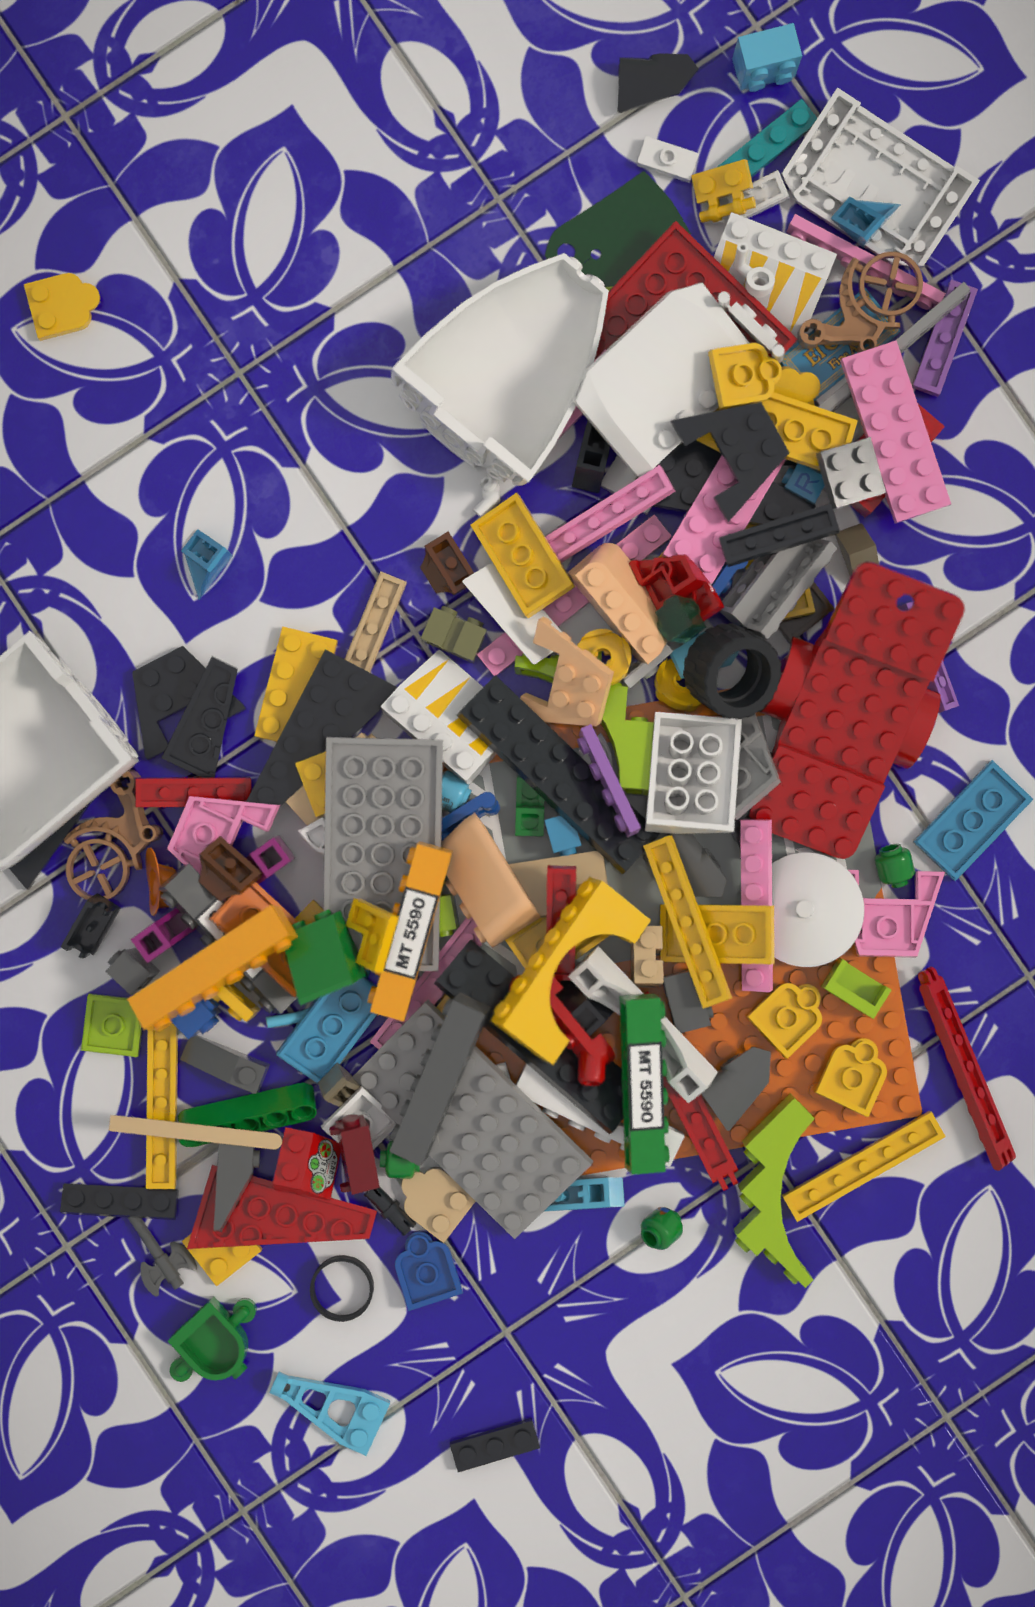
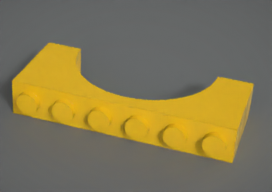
M589 877L579 886L578 894L571 904L563 909L560 920L546 934L545 942L538 952L530 957L527 968L513 982L510 993L504 1001L498 1004L494 1011L495 1015L490 1020L537 1057L552 1065L569 1042L557 1027L550 1007L551 981L561 959L574 945L595 935L613 934L621 940L635 944L651 921L604 881Z

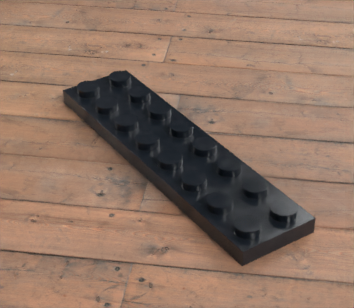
M496 675L456 715L621 874H624L645 851L643 846L653 842L660 834L658 832L645 831L646 819L631 804L630 806L641 829L630 837H627L625 831L620 832L614 820V816L617 814L612 805L608 806L601 792L604 790L600 779L597 781L594 779L589 764Z
M470 940L434 982V985L452 1000L461 992L491 1006L483 1027L608 1134L613 1133L623 1120L622 1068L611 1061L605 1066V1080L603 1083L597 1086L582 1085L578 1081L579 1058L572 1049L570 1050L565 1047L552 1065L537 1057L492 1023L490 1020L495 1015L494 1011L498 1004L508 996L510 984L514 976L474 941Z

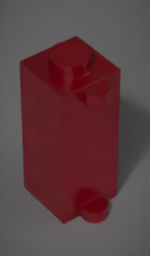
M351 1114L343 1117L342 1120L335 1121V1125L331 1126L329 1131L330 1135H337L346 1179V1182L340 1184L341 1192H351L354 1195L380 1188L369 1125L363 1114Z

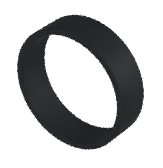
M347 1255L334 1256L324 1261L315 1271L310 1284V1296L316 1310L327 1319L338 1322L350 1321L359 1317L368 1308L374 1292V1281L368 1267L357 1258ZM334 1262H348L356 1265L364 1272L369 1282L370 1293L367 1302L362 1308L351 1314L338 1315L329 1312L319 1303L315 1294V1280L318 1273L325 1266Z

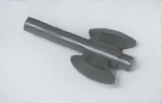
M128 1218L155 1259V1266H150L146 1262L141 1263V1278L147 1290L157 1297L160 1284L164 1279L168 1283L170 1282L174 1290L182 1286L184 1282L180 1278L178 1269L188 1268L193 1271L197 1269L196 1261L192 1254L183 1245L171 1242L172 1252L168 1256L163 1252L142 1218Z

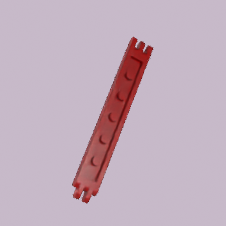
M928 967L918 974L921 983L919 989L924 1005L933 1021L935 1032L940 1038L946 1053V1059L954 1072L957 1085L967 1104L968 1112L975 1123L979 1139L984 1145L992 1167L1000 1171L1016 1158L1015 1151L945 981L938 975L934 967Z
M663 1076V1086L666 1088L712 1183L718 1181L722 1190L725 1191L728 1189L724 1178L729 1176L733 1186L737 1185L738 1181L734 1173L739 1170L701 1095H698L688 1103L669 1084L666 1076Z

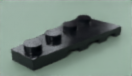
M211 656L162 755V759L200 777H215L238 671L237 667Z

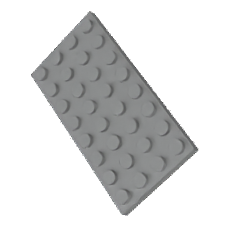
M326 737L324 911L330 909L333 914L341 910L344 920L347 922L353 898H357L392 913L395 902L401 903L403 892L398 891L403 874L408 876L411 865L406 863L410 848H416L419 841L441 847L443 740ZM440 898L419 971H439ZM348 927L359 953L363 934Z
M429 1000L352 1077L360 1086H363L382 1105L381 1109L398 1125H401L404 1118L400 1115L405 1101L407 1099L411 1101L414 1094L410 1090L411 1085L417 1074L421 1075L424 1070L421 1061L428 1049L432 1050L435 1041L431 1040L434 1030L438 1024H443L446 1017ZM476 1046L474 1047L429 1156L515 1239L592 1165L593 1160Z

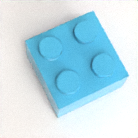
M794 23L738 37L732 59L741 91L747 89L751 92L758 91L764 88L766 84L776 82V84L781 85L790 82L795 77L802 53Z

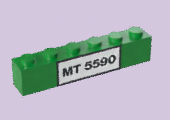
M654 993L619 996L625 1168L631 1175L666 1172V1163L669 1162L670 1158L669 1148L665 1145V1134H668L669 1124L667 1117L664 1116V1105L668 1103V1094L666 1088H663V1076L667 1075V1064L665 1059H662V1048L666 1046L665 1031L661 1030V1019L665 1018V1005L661 998Z

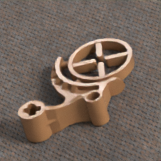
M899 252L881 253L872 258L866 266L859 264V260L853 257L843 274L839 289V302L844 316L843 324L841 326H833L821 323V321L816 319H809L799 329L797 334L799 344L805 349H814L819 345L857 346V353L866 351L863 344H868L871 349L877 347V339L883 330L900 328V323L895 322V316L906 313L918 301L923 288V277L918 265L909 256ZM887 258H894L889 275L890 281L896 278L900 260L911 267L917 280V286L900 282L895 284L894 288L896 290L913 293L915 297L906 307L894 311H888L892 288H888L885 292L882 309L876 307L868 299L864 288V283L882 287L887 284L886 279L866 275L868 269L874 263ZM854 270L861 273L858 286L861 299L857 302L852 290ZM865 305L873 313L888 317V322H882L870 317L861 307ZM809 328L814 329V334L818 337L815 336L813 340H809L808 334L804 332H808Z
M128 770L110 785L124 807L123 816L120 818L100 817L88 820L75 827L63 839L67 845L71 844L74 847L66 864L67 880L73 891L86 900L93 895L83 891L78 883L94 876L96 871L90 870L74 878V861L82 849L93 867L98 866L99 862L90 844L100 843L107 845L119 855L100 866L102 870H105L122 862V879L114 891L104 873L97 875L106 894L103 897L111 899L125 888L130 876V867L134 866L136 870L142 869L140 853L151 842L158 841L163 836V830L159 825L149 824L144 807H135V778H141V776L134 770ZM124 778H130V783L127 784L128 787L122 786V782L125 781ZM150 829L153 831V836H152V837L150 836V833H149V832H150ZM92 831L106 833L104 839H91L82 843L76 840L81 835ZM112 836L118 838L127 847L132 857L131 860H128L127 855L120 846L111 841Z

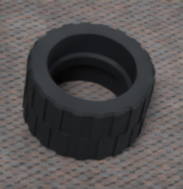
M733 623L718 624L715 627L708 628L703 634L699 635L688 649L683 670L685 685L695 699L724 718H734L736 720L751 717L758 711L763 710L773 699L782 674L781 661L778 658L776 649L767 640ZM746 649L747 666L744 675L734 687L718 693L717 676L722 664L735 652Z

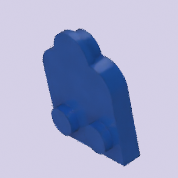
M418 1231L412 1233L405 1242L406 1251L399 1254L395 1261V1269L408 1311L463 1294V1288L449 1246L441 1241H433L425 1232Z

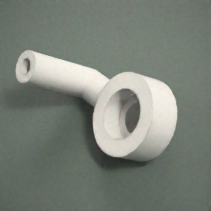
M739 243L733 264L734 269L746 278L745 288L749 294L754 297L768 296L774 287V274L765 267L751 268L745 263L749 247L746 243Z

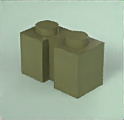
M442 606L441 609L434 607L421 636V641L474 664L487 634V630L482 628L484 623L468 617L467 621L461 620L456 617L458 612Z

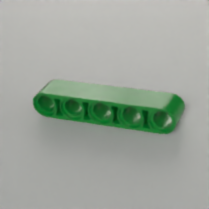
M298 1083L257 1094L193 1107L181 1111L178 1114V1122L260 1132L309 1121L317 1114L314 1088L307 1083ZM179 1139L180 1144L185 1147H196L212 1143Z

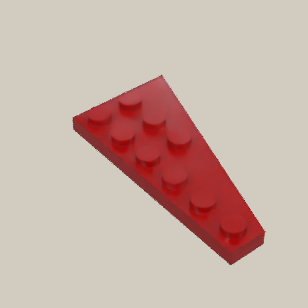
M212 1165L187 1249L370 1239L377 1210L331 1198L329 1201L274 1190L273 1181L253 1176L222 1232H215L214 1215L217 1166Z

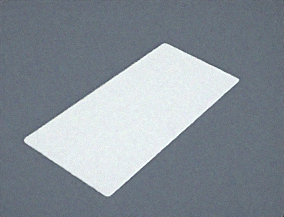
M493 562L462 581L532 664L538 663L554 652L533 643L538 620L544 616L552 621L551 625L559 632L562 631L543 609L532 617L527 618Z

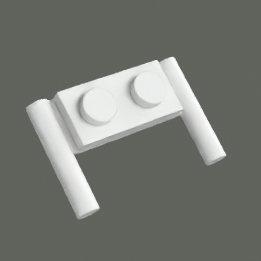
M721 292L718 296V303L723 310L728 312V315L758 344L762 345L767 353L772 355L771 358L781 363L784 348L782 345H777L778 342L775 340L777 334L767 324L761 326L754 319L757 316L756 313L748 305L744 304L741 307L736 302L731 307L730 295L727 292Z

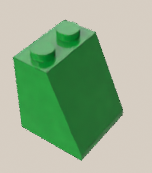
M330 909L316 914L314 915L315 921L307 925L304 920L292 924L298 937L291 941L292 946L285 950L300 1005L349 986L368 975L365 967L356 963L358 950L346 926L341 910L332 914Z

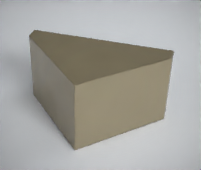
M862 523L843 529L839 534H835L850 577L856 566L863 562L879 564L876 544Z
M338 1062L318 1082L323 1098L338 1107L360 1085Z

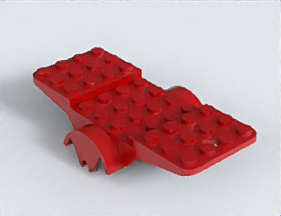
M863 562L856 566L826 629L816 640L815 644L792 637L789 653L781 660L782 674L777 691L770 703L760 711V713L781 720L775 745L771 753L781 783L749 809L750 819H772L773 834L836 858H849L855 853L884 791V782L892 764L905 769L912 767L920 757L930 738L939 712L941 695L927 689L930 681H934L964 615V603L958 596L873 562ZM905 594L910 595L913 598L911 608L905 611L898 609L896 605L897 599Z

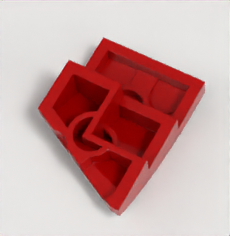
M685 554L641 561L632 560L629 562L639 585L646 587L656 610L663 612L675 637L683 636L724 608L720 597L709 580Z

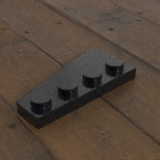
M93 800L21 861L9 867L11 872L27 890H30L35 883V879L45 869L58 847L63 844V839L69 834L74 825L78 823Z

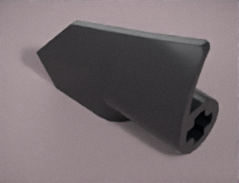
M660 53L653 54L649 58L620 57L618 113L679 95L699 68L688 54Z

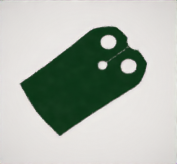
M643 171L598 203L558 227L548 242L545 256L547 259L558 256L557 250L560 245L571 244L575 249L574 258L583 267L582 273L594 275L604 283L605 287H612L675 221L689 234L691 233L670 198ZM594 249H598L601 252V257L597 260L591 258V252Z

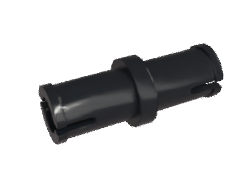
M381 1187L364 1193V1196L381 1212L380 1216L383 1219L387 1218L402 1236L408 1234L411 1231L410 1228L416 1225V1222L399 1207L400 1203L398 1200H393Z

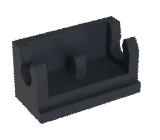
M96 893L84 904L61 948L66 951H70L72 948L79 950V958H86L90 954L94 955L121 907Z

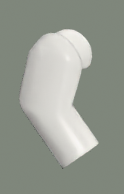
M485 476L481 479L480 486L482 487L483 500L473 509L480 518L494 509L501 500L500 485L496 479L490 476Z

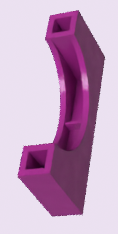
M280 835L273 837L246 857L250 863L261 871V878L257 881L258 884L296 858ZM177 908L130 939L147 963L196 930L195 928L191 930L180 919L182 914Z

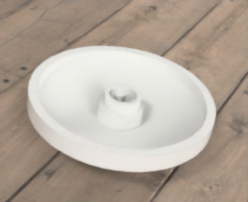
M810 852L787 855L772 863L774 958L793 966L816 967L830 963L845 954L858 938L864 921L862 892L852 874L834 859Z

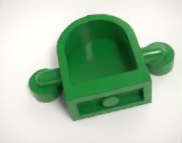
M213 1296L169 1338L168 1343L180 1355L170 1366L171 1377L175 1381L184 1382L195 1371L203 1378L209 1380H222L230 1376L237 1379L247 1369L243 1361L248 1351L247 1334L240 1323H248L254 1318L257 1312L255 1302L249 1298L238 1300L233 1307V1315H231Z

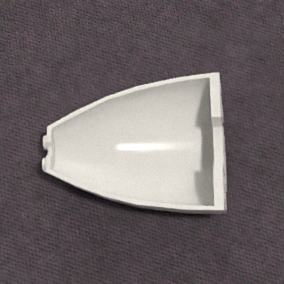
M565 253L528 266L498 280L461 303L426 333L397 362L391 371L393 385L396 387L400 386L402 390L399 396L409 410H417L421 418L420 423L438 441L472 467L483 466L490 477L501 482H505L507 478L511 479L512 483L516 486L525 485L532 479L554 447L576 408L573 399L577 396L582 384L581 378L584 371L595 360L603 328L609 290L605 288L604 283L598 277L592 275L589 278L583 274L581 263L574 257H568Z

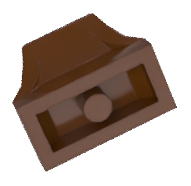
M449 531L425 545V557L420 568L435 593L449 592L456 595L467 587L462 581L474 574Z
M221 836L199 853L202 865L199 883L219 901L232 895H241L261 878V871Z

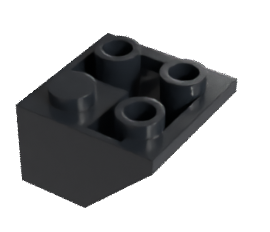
M562 980L559 982L563 989L555 994L556 997L590 1037L608 1020L614 1011L600 1002L588 998L573 981Z

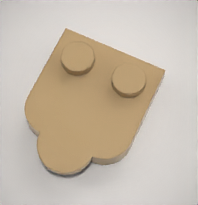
M440 1167L430 1168L425 1173L421 1171L419 1173L415 1172L413 1178L402 1180V1191L406 1196L404 1202L406 1214L443 1243L476 1202Z

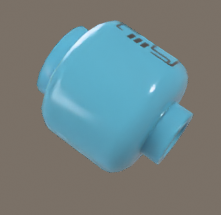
M445 771L443 772L442 809L451 813L467 803L472 790L469 789V784L467 785L453 772Z

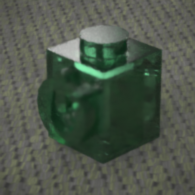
M672 596L663 602V606L655 612L658 617V630L670 642L686 643L704 630L706 625L699 614L701 611L698 604L690 598Z

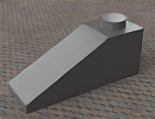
M198 1035L188 1039L180 1059L220 1080L254 1094L260 1091L270 1066L269 1063Z
M219 1143L214 1215L215 1232H222L252 1179L254 1168H259L260 1150H255V1147Z

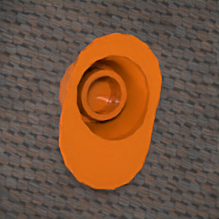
M148 847L145 859L149 885V908L151 915L155 916L158 909L169 907L162 900L161 895L163 893L158 888L176 870L173 867L158 864L154 850Z

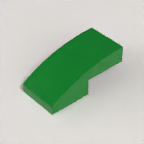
M517 775L515 836H544L545 800L519 775Z

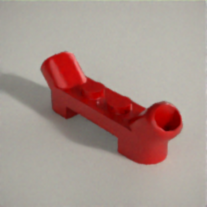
M517 975L516 977H514V978L512 979L511 984H510V991H511V986H512L513 982H514L518 977H520L521 975ZM553 976L550 986L551 1012L557 1027L569 1040L565 1047L570 1050L572 1049L579 1058L578 1081L586 1086L600 1085L605 1080V1066L615 1059V1052L601 1033L591 1039L556 997L555 994L563 989V987Z

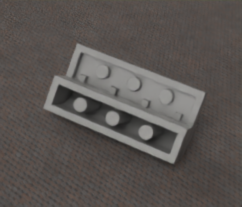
M819 539L754 559L722 601L724 608L720 612L731 623L742 626L761 638L768 639L778 630L779 624L785 616L795 608L798 599L804 591L811 587L814 578L821 569L830 562L831 556L837 550V547L831 541Z

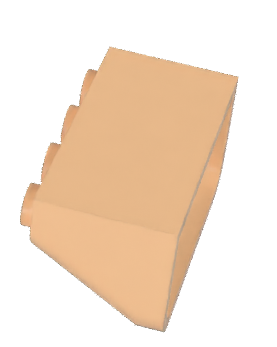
M603 543L567 573L612 631L627 641L631 654L635 659L649 664L662 652L673 632L663 612L656 610L646 587L639 585L629 564L631 562L618 545Z
M476 813L464 819L441 842L442 848L453 851L446 873L449 879L445 881V884L453 896L458 894L463 901L459 907L468 920L473 918L477 927L473 930L482 944L487 941L493 948L541 918Z

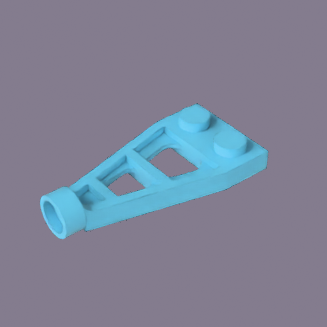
M278 1372L269 1392L285 1400L340 1445L365 1456L368 1454L390 1405V1400L366 1389L288 1376L282 1372ZM286 1383L290 1384L288 1391H284ZM311 1389L326 1395L321 1410L316 1411L303 1403L302 1396L306 1390ZM340 1399L354 1403L356 1409L348 1425L341 1426L329 1417L328 1408L334 1400Z

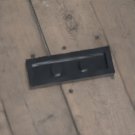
M529 1418L451 1441L450 1447L457 1472H462L539 1449L540 1443L533 1419Z

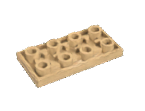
M598 851L509 864L541 918H545L547 914L548 865L577 866L576 895L578 894L579 886L589 877L602 880L608 885L605 859Z

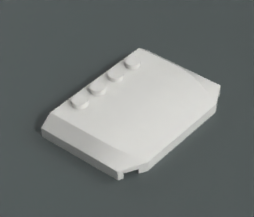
M837 88L781 176L797 204L849 238L851 237L831 219L849 197L861 201L901 204L865 245V248L875 255L885 252L903 253L913 259L919 268H923L980 180L956 165L954 167L860 106L861 103ZM887 258L883 260L892 265L894 258ZM900 260V266H909L905 262Z
M696 283L692 286L669 291L584 371L581 378L582 384L577 396L573 399V403L636 477H641L655 468L681 443L670 421L714 412L719 407L708 352L717 348L749 344V341L703 283Z

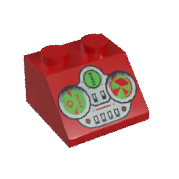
M285 1127L273 1180L274 1190L330 1201L341 1154L339 1143L312 1132Z

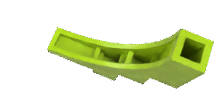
M602 651L598 652L597 659L600 661L602 660ZM524 653L522 656H516L515 674L535 677L553 683L559 655L544 658L536 664H532ZM619 682L610 686L600 724L605 729L614 749L619 771V783L624 794L648 796L654 722H648V719L644 717H632L631 720H625L628 687L622 686V683Z
M790 1093L742 1140L747 1148L744 1154L754 1164H757L759 1161L760 1163L738 1184L742 1192L739 1196L742 1201L750 1208L754 1205L756 1207L734 1228V1232L737 1236L735 1242L746 1253L751 1250L757 1256L766 1249L763 1252L773 1264L777 1262L782 1264L786 1268L783 1273L793 1284L796 1285L800 1282L806 1288L813 1281V1278L795 1256L788 1242L782 1222L780 1199L783 1175L789 1156L799 1137L815 1118Z

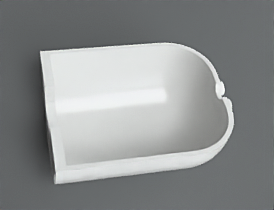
M31 631L0 656V871L21 861L139 761L135 749L127 742L128 738L87 687H84L78 679L74 680L75 674L69 667L49 651V647Z

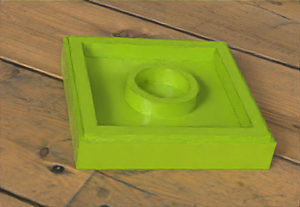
M88 994L81 1051L139 1057L143 1027L130 1006L128 998Z

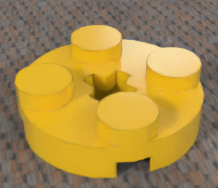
M596 629L586 633L577 645L580 649H586L596 658L600 651H603L606 656L610 655L611 659L607 660L605 665L614 672L611 686L619 683L627 676L631 665V650L627 641L622 636L620 637L608 629Z
M666 659L661 663L655 675L656 697L672 708L690 712L695 711L702 703L690 694L687 687H682L677 683V681L681 680L673 660Z

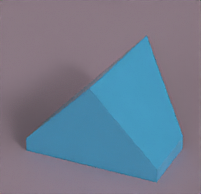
M849 197L831 219L864 248L901 204L861 201Z
M197 529L181 552L185 555L199 600L233 555L225 547Z

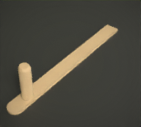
M110 1115L108 1130L265 1149H278L282 1144L281 1136L276 1133Z

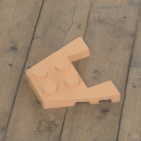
M543 616L538 620L533 643L559 653L549 700L547 702L528 693H524L520 699L544 722L598 726L602 722L614 672L589 651L580 649L571 641L572 638L564 631L559 632L551 625L552 621Z

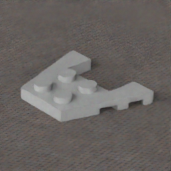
M756 713L751 717L742 718L741 734L745 740L740 744L735 807L736 820L781 783Z

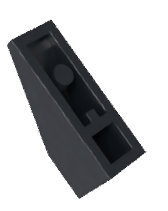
M587 420L572 487L599 494L610 445L589 420Z

